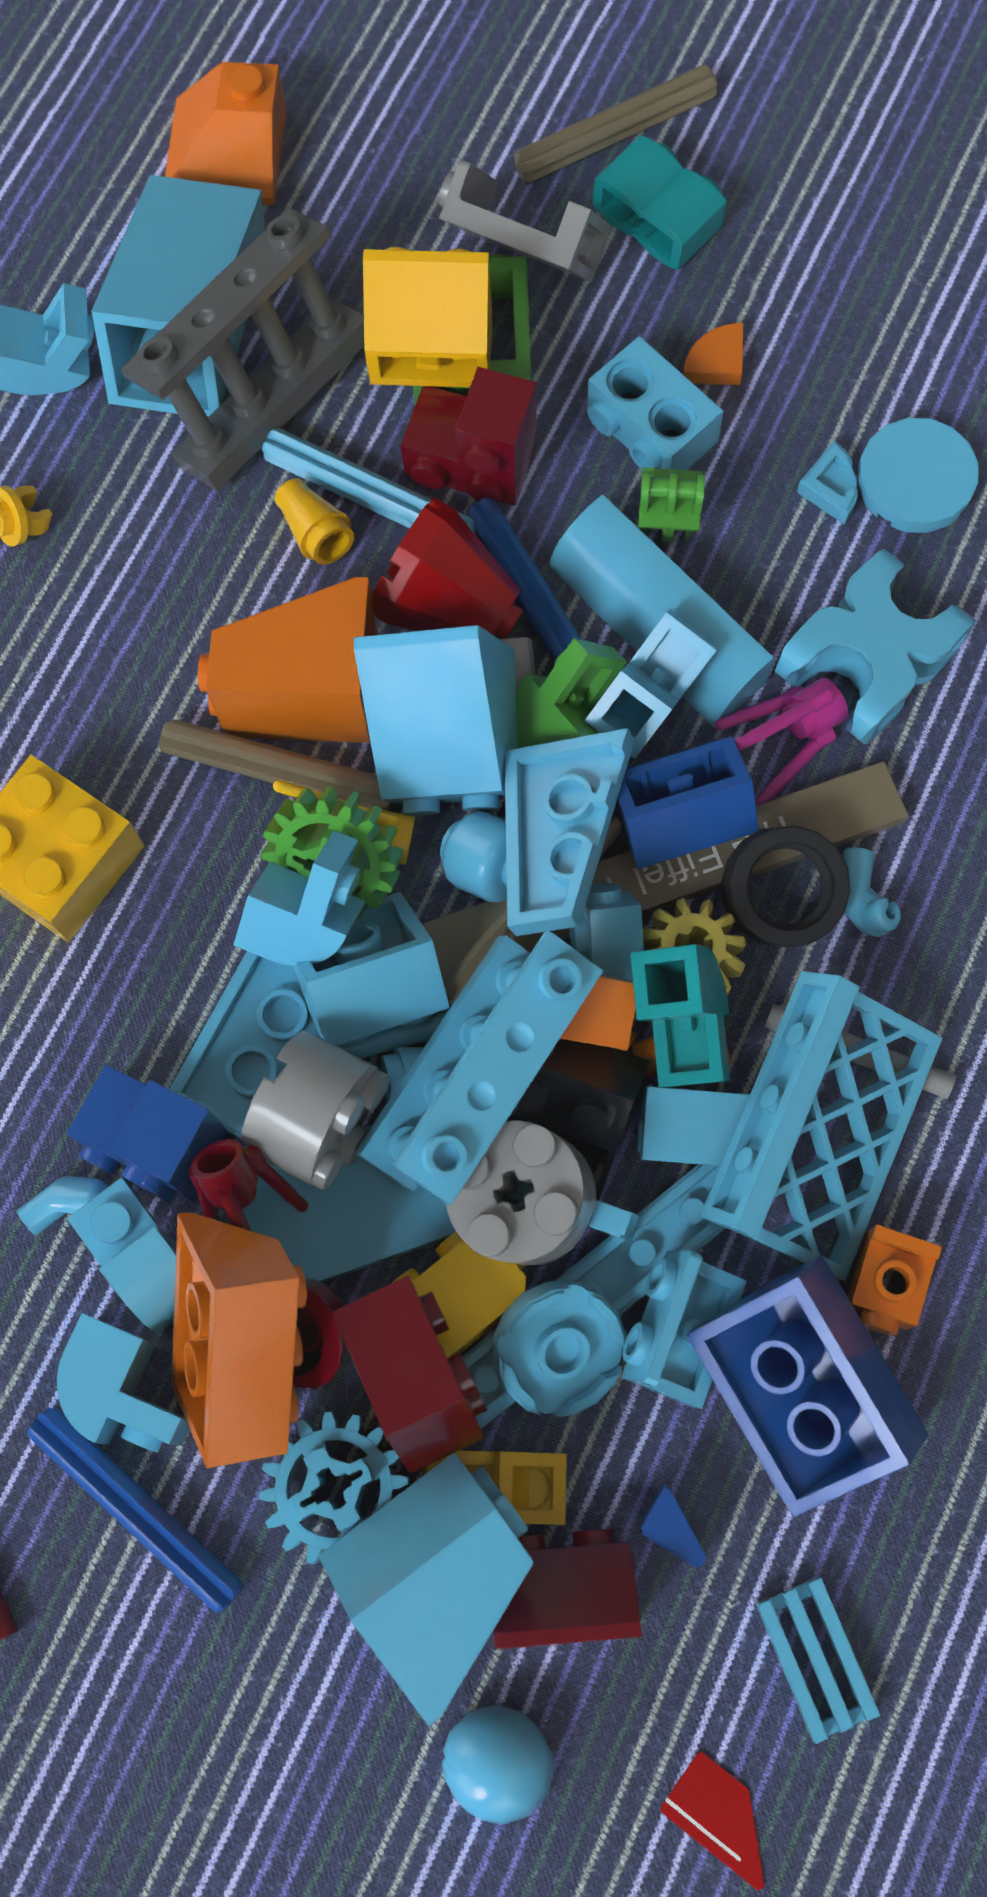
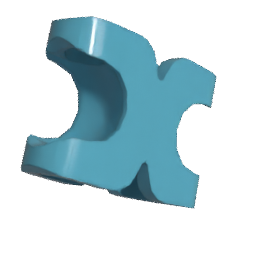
M886 549L878 551L852 575L846 586L845 596L839 602L838 607L830 606L819 609L785 645L774 671L790 685L799 687L819 672H836L850 679L858 689L860 699L856 704L853 718L846 724V730L863 744L870 743L898 716L904 706L905 699L911 693L915 684L919 685L930 682L963 645L976 622L972 616L957 605L949 606L945 611L932 619H915L902 613L891 600V593L896 575L904 567V563Z

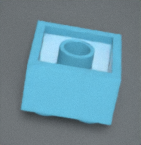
M401 892L386 896L381 907L377 910L367 906L362 917L354 922L341 947L331 957L316 964H312L311 961L296 962L297 966H293L312 1021L320 1038L335 1046H355L368 1040L372 1034L398 1025H417L428 1020L432 1014L450 1008L433 940Z

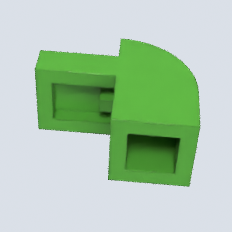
M573 638L567 649L556 659L554 668L548 677L526 673L516 693L518 747L523 748L598 734L599 732L584 720L624 668L627 661L614 647Z

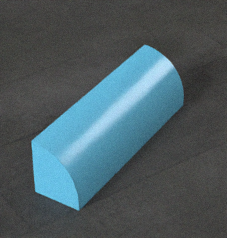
M603 494L590 504L566 530L554 549L549 568L636 653L669 609L720 646L682 696L714 729L716 720L732 714L767 683L774 657Z

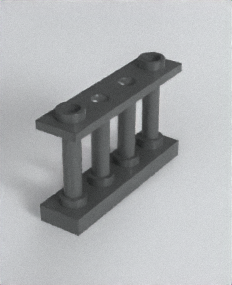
M289 207L280 216L272 220L267 228L164 328L152 339L145 342L139 352L120 369L126 379L158 398L164 400L168 396L190 433V436L171 454L181 470L215 491H218L262 448L264 440L273 428H282L364 347V315L328 297L310 258L332 237L329 227ZM293 276L311 317L289 338L269 297L288 278ZM251 315L271 356L248 377L228 337ZM210 355L231 395L207 417L186 378Z

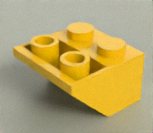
M391 247L385 250L364 249V351L370 385L470 387L477 367L490 370L492 306L489 252H471L465 249L411 251L402 247Z

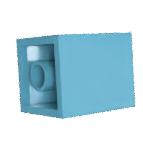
M478 625L354 637V653L381 800L403 806V814L406 815L439 814L440 803L462 802V810L492 811L500 809V799H505V751L518 748L515 649Z
M455 1452L318 1555L350 1621L428 1726L432 1725L443 1715L534 1563L517 1539L529 1530L505 1495L500 1492L482 1465L470 1474Z

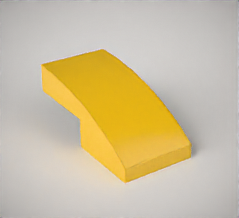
M460 1450L455 1452L470 1474L482 1465L525 1524L565 1525L567 1454ZM449 1456L422 1468V1477Z

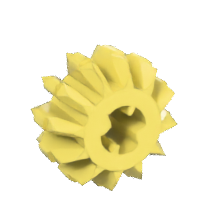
M684 898L676 902L675 917L665 910L657 909L652 917L656 929H642L643 947L648 950L686 946L688 943L709 947L720 966L728 995L731 985L727 977H740L745 967V964L735 956L744 951L746 946L745 938L739 935H727L735 922L732 914L723 915L716 921L711 919L713 903L710 899L705 900L701 904L699 914L691 913L690 904Z

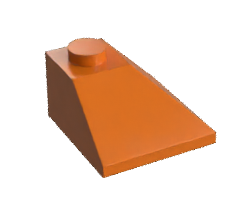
M221 62L179 95L175 103L165 177L261 190L263 205H275L287 114L278 64Z

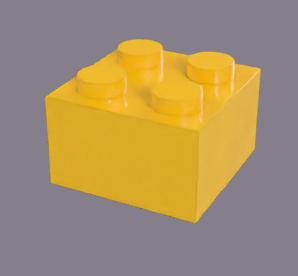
M30 754L0 792V895L60 938L70 943L145 845L130 821Z

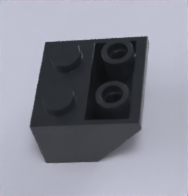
M559 1039L506 1121H524L540 1125L573 1145L583 1155L591 1169L596 1187V1200L599 1201L650 1061L617 1048Z

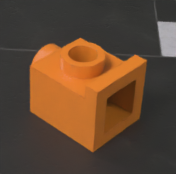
M877 1224L866 1232L847 1297L855 1311L860 1314L859 1317L867 1329L890 1336H897L899 1328L909 1330L918 1325L936 1261L939 1260L942 1246ZM887 1270H895L903 1276L905 1288L901 1294H892L885 1289L883 1275Z

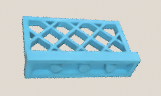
M801 971L700 1217L733 1230L802 1263L819 1256L812 1228L835 1218L839 1236L830 1258L824 1257L835 1277L845 1281L943 1038L858 992L860 986L842 976ZM853 1008L861 1014L867 1038L846 1048L841 1032L850 1010ZM881 1024L888 1027V1029L882 1030ZM905 1036L916 1042L907 1067L894 1073L887 1044ZM871 1052L879 1081L858 1091L850 1061ZM834 1069L843 1099L820 1109L816 1093L824 1074ZM883 1095L888 1114L883 1127L870 1134L862 1105ZM847 1113L855 1142L833 1152L825 1123ZM810 1131L818 1160L795 1171L791 1154L799 1135ZM859 1156L864 1174L858 1188L845 1195L837 1166ZM822 1174L830 1203L807 1214L799 1185ZM785 1193L792 1222L773 1232L762 1228L773 1198ZM797 1236L799 1245L789 1240Z

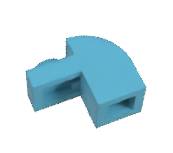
M63 283L43 315L0 305L1 391L27 396L61 393L80 386L90 377L88 349L93 340L94 322L92 315L87 314L86 288Z
M669 609L584 721L599 733L628 728L635 740L630 756L635 759L720 646Z
M334 830L314 861L309 878L269 862L247 896L234 946L270 961L290 966H297L296 962L311 961L312 964H316L336 953L365 904V900L351 895L360 873L359 868L350 865L358 840Z
M121 1177L70 1215L67 1220L101 1266L98 1269L123 1302L149 1329L161 1333L174 1323L177 1242L165 1234L128 1181Z
M81 1313L65 1347L57 1373L58 1398L70 1424L86 1439L97 1444L110 1445L119 1424L122 1423L125 1425V1428L120 1437L150 1451L158 1453L163 1442L169 1445L182 1446L190 1429L185 1417L133 1394L156 1344Z

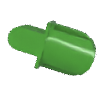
M642 467L638 528L648 538L650 528L661 529L660 542L672 543L674 531L683 530L684 542H686L694 535L695 531L700 530V515L705 487V474H703V471Z

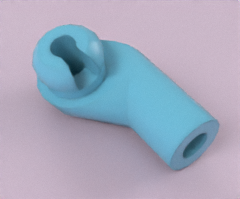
M858 847L846 848L843 852V859L848 867L850 895L845 915L863 934L876 937L883 936L898 926L901 919L899 906L895 901L889 902L887 898L880 897L870 887L875 858L874 852Z
M65 1176L54 1181L17 1209L16 1212L26 1227L37 1236L66 1213L73 1214L108 1188L109 1185L98 1178Z

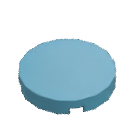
M905 418L887 424L870 438L858 465V490L866 508L875 517L879 514L891 522V527L903 532L929 533L951 525L960 517L961 512L968 507L978 485V460L970 443L953 427L929 418Z
M572 1280L544 1282L522 1293L503 1313L493 1336L492 1363L501 1386L525 1410L539 1415V1412L545 1414L554 1413L557 1417L571 1416L597 1404L615 1385L622 1369L618 1364L622 1357V1348L624 1347L627 1335L619 1313L594 1288Z

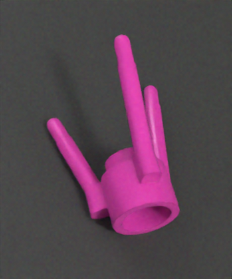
M820 678L804 689L801 686H795L780 696L736 711L715 721V728L721 731L782 710V714L737 738L735 743L739 751L764 740L786 727L796 738L802 740L809 737L810 739L755 799L756 806L771 801L819 750L836 740L833 727L847 719L848 706L840 690L830 680Z

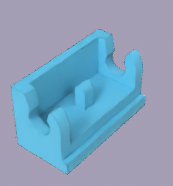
M641 1087L639 1092L637 1152H640V1160L721 1166L750 1094Z

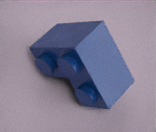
M106 1064L66 1133L73 1140L84 1146L78 1156L79 1158L112 1175L118 1165L125 1167L121 1174L122 1177L135 1183V1186L169 1204L175 1193L192 1202L195 1200L198 1192L188 1175V1170L191 1168L195 1156L209 1144L219 1140H227L230 1135L209 1109L151 1080L144 1084Z

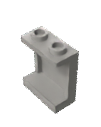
M460 160L456 171H450L447 174L439 195V206L442 207L439 219L469 235L527 256L530 259L592 283L613 227L589 208L569 201L555 237L489 211L498 181L472 163Z

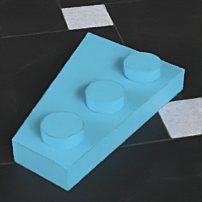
M628 728L505 751L507 926L516 936L579 927L635 741Z

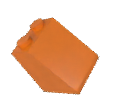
M354 577L211 630L209 654L201 653L198 661V686L201 692H207L210 715L218 717L224 733L245 739L371 743L354 653V637L379 635L369 578Z

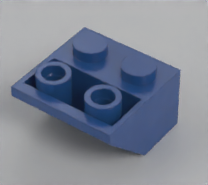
M732 736L711 739L629 765L626 768L614 810L617 818L622 823L621 828L637 870L759 832L753 782Z

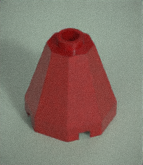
M436 497L423 507L390 560L392 564L387 573L390 577L386 578L382 575L372 592L376 618L386 624L415 631L478 625L500 639H506L523 612V609L513 604L521 590L456 510Z

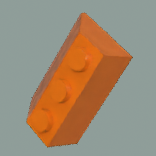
M189 1212L178 1214L172 1389L206 1468L288 1454L290 1424L297 1423L299 1417L298 1398L292 1382L293 1367L300 1366L303 1359L302 1340L296 1326L297 1308L304 1307L307 1300V1287L303 1270L299 1265H292L278 1239Z

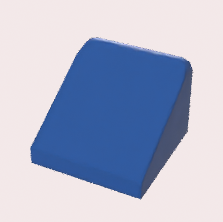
M662 1483L637 1527L640 1529L638 1533L695 1568L698 1566L702 1567L707 1557L669 1486L666 1483Z

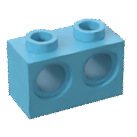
M640 336L588 379L587 412L591 422L605 436L613 435L628 448L633 461L641 470L642 467L688 470L719 442L724 411ZM629 393L637 395L638 398L625 399L619 395ZM671 430L676 431L681 435L677 437H668L661 434L660 432Z

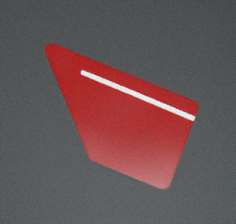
M698 1752L661 1805L660 1810L662 1814L756 1890H762L764 1880L749 1789L706 1754Z

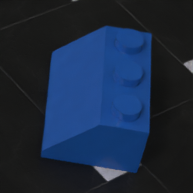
M822 1254L765 1283L687 1334L688 1339L792 1517L798 1516L909 1465L929 1435Z

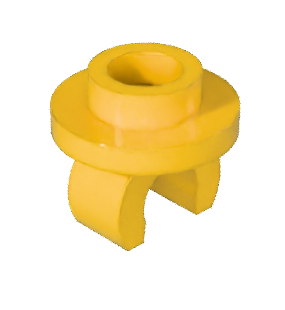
M7 485L0 486V538L8 546L21 545L26 542L28 535H41L49 529L53 515L50 509L38 512L28 510L33 507L37 495V490L34 486H20L15 490Z

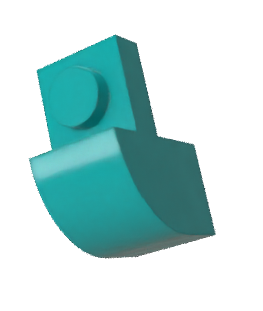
M694 944L630 952L637 1020L652 1021L659 1088L730 1081L723 1017L730 1015L721 969L712 950L709 947Z

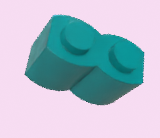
M640 135L595 178L592 201L594 208L612 226L629 236L635 237L642 247L654 258L675 270H679L722 227L727 200L724 198L720 187L714 180L683 168L670 147Z

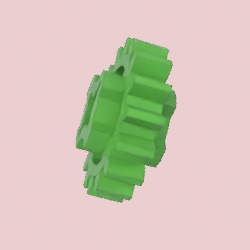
M327 785L319 799L309 788L302 789L295 802L287 798L282 803L265 829L263 837L269 842L261 852V859L276 863L309 878L314 861L334 830L358 840L350 865L359 868L360 873L351 895L365 900V904L357 919L362 917L367 906L377 910L381 907L388 892L391 893L401 873L396 868L403 856V849L390 846L397 833L396 827H380L376 821L382 811L378 805L368 809L366 812L359 808L360 793L353 791L346 801L338 800L334 786Z

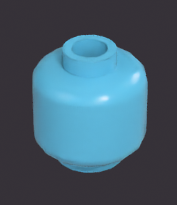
M482 811L466 815L461 820L452 824L443 837L440 856L445 876L460 890L485 901L501 903L507 900L506 819Z

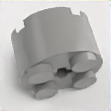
M301 1031L289 1040L276 1057V1059L286 1063V1067L277 1075L274 1081L264 1077L259 1085L243 1124L241 1141L247 1144L246 1147L249 1145L259 1147L263 1157L269 1164L313 1187L326 1191L335 1180L342 1163L345 1162L352 1166L359 1158L354 1152L369 1131L362 1127L368 1110H375L384 1097L390 1083V1076L378 1070L376 1066L307 1031Z
M506 1121L452 1205L446 1203L450 1220L459 1236L478 1254L502 1262L520 1265H539L562 1257L572 1250L581 1239L593 1215L596 1204V1187L587 1161L567 1140L534 1123ZM518 1180L534 1185V1192L524 1197L525 1209L510 1203L509 1195L516 1191V1181Z

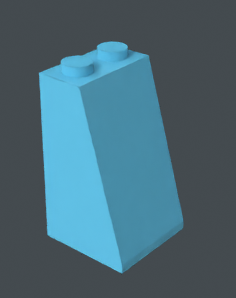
M149 175L91 311L109 404L178 414L168 396L164 400L158 398L126 379L120 369L139 352L145 342L152 339L265 230L261 190ZM246 320L228 337L237 355ZM209 355L186 378L207 417L227 399L229 392Z

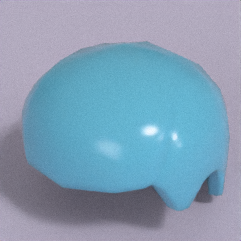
M496 1703L469 1711L449 1732L443 1749L444 1759L442 1767L444 1777L454 1799L469 1814L481 1821L505 1825L530 1816L549 1794L554 1767L553 1753L539 1727L522 1711Z

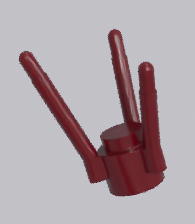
M219 1140L202 1149L195 1156L191 1168L188 1170V1175L198 1192L203 1216L220 1221L217 1207L227 1213L232 1225L252 1231L242 1209L250 1205L257 1195V1175L297 1211L305 1212L309 1207L308 1202L297 1190L266 1162L259 1147L249 1145L243 1149L241 1144L235 1140Z

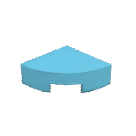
M834 440L801 479L797 489L798 494L844 525L852 514L858 494L857 479L852 467L853 462L847 451Z

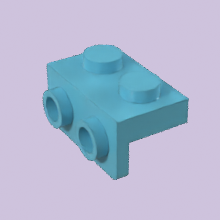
M667 1250L665 1257L656 1262L648 1277L646 1294L650 1299L642 1321L632 1327L623 1347V1360L626 1362L621 1378L690 1407L702 1409L712 1378L688 1339L687 1334L739 1301L747 1281L702 1262V1256L690 1250Z

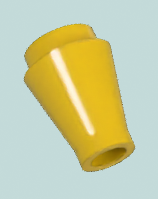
M299 478L290 479L279 487L275 494V503L282 510L302 555L307 559L315 560L321 565L331 564L342 558L351 548L354 541L350 518L311 490Z

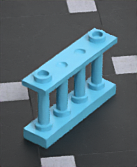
M551 931L543 933L531 953L507 935L498 936L354 1153L405 1189L414 1192L419 1184L445 1203L452 1205L603 973V970Z

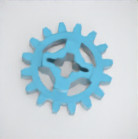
M324 1412L322 1429L318 1431L307 1420L302 1419L298 1421L297 1427L301 1439L296 1443L289 1440L288 1454H284L285 1456L281 1464L269 1462L264 1463L262 1467L264 1472L276 1478L274 1488H268L259 1492V1500L276 1502L278 1509L265 1522L267 1527L275 1528L286 1525L290 1532L285 1537L282 1547L286 1551H291L302 1542L308 1544L307 1563L313 1565L317 1564L320 1560L319 1554L342 1537L321 1535L311 1530L302 1521L316 1514L333 1519L338 1531H341L342 1535L345 1536L366 1520L361 1505L367 1486L380 1479V1497L376 1512L394 1498V1491L396 1489H402L410 1485V1477L393 1475L391 1466L400 1460L396 1452L389 1450L383 1453L379 1447L385 1438L382 1428H376L367 1437L362 1435L363 1417L355 1414L348 1420L345 1429L339 1428L338 1420L333 1412ZM346 1441L365 1451L368 1456L360 1458L353 1463L337 1459L328 1442ZM304 1456L303 1460L308 1468L302 1491L291 1496L292 1476L297 1464ZM329 1470L339 1477L355 1476L363 1471V1475L351 1482L352 1486L343 1492L346 1504L341 1508L335 1500L318 1501L308 1505V1502L319 1496V1491L327 1486V1479L324 1474Z

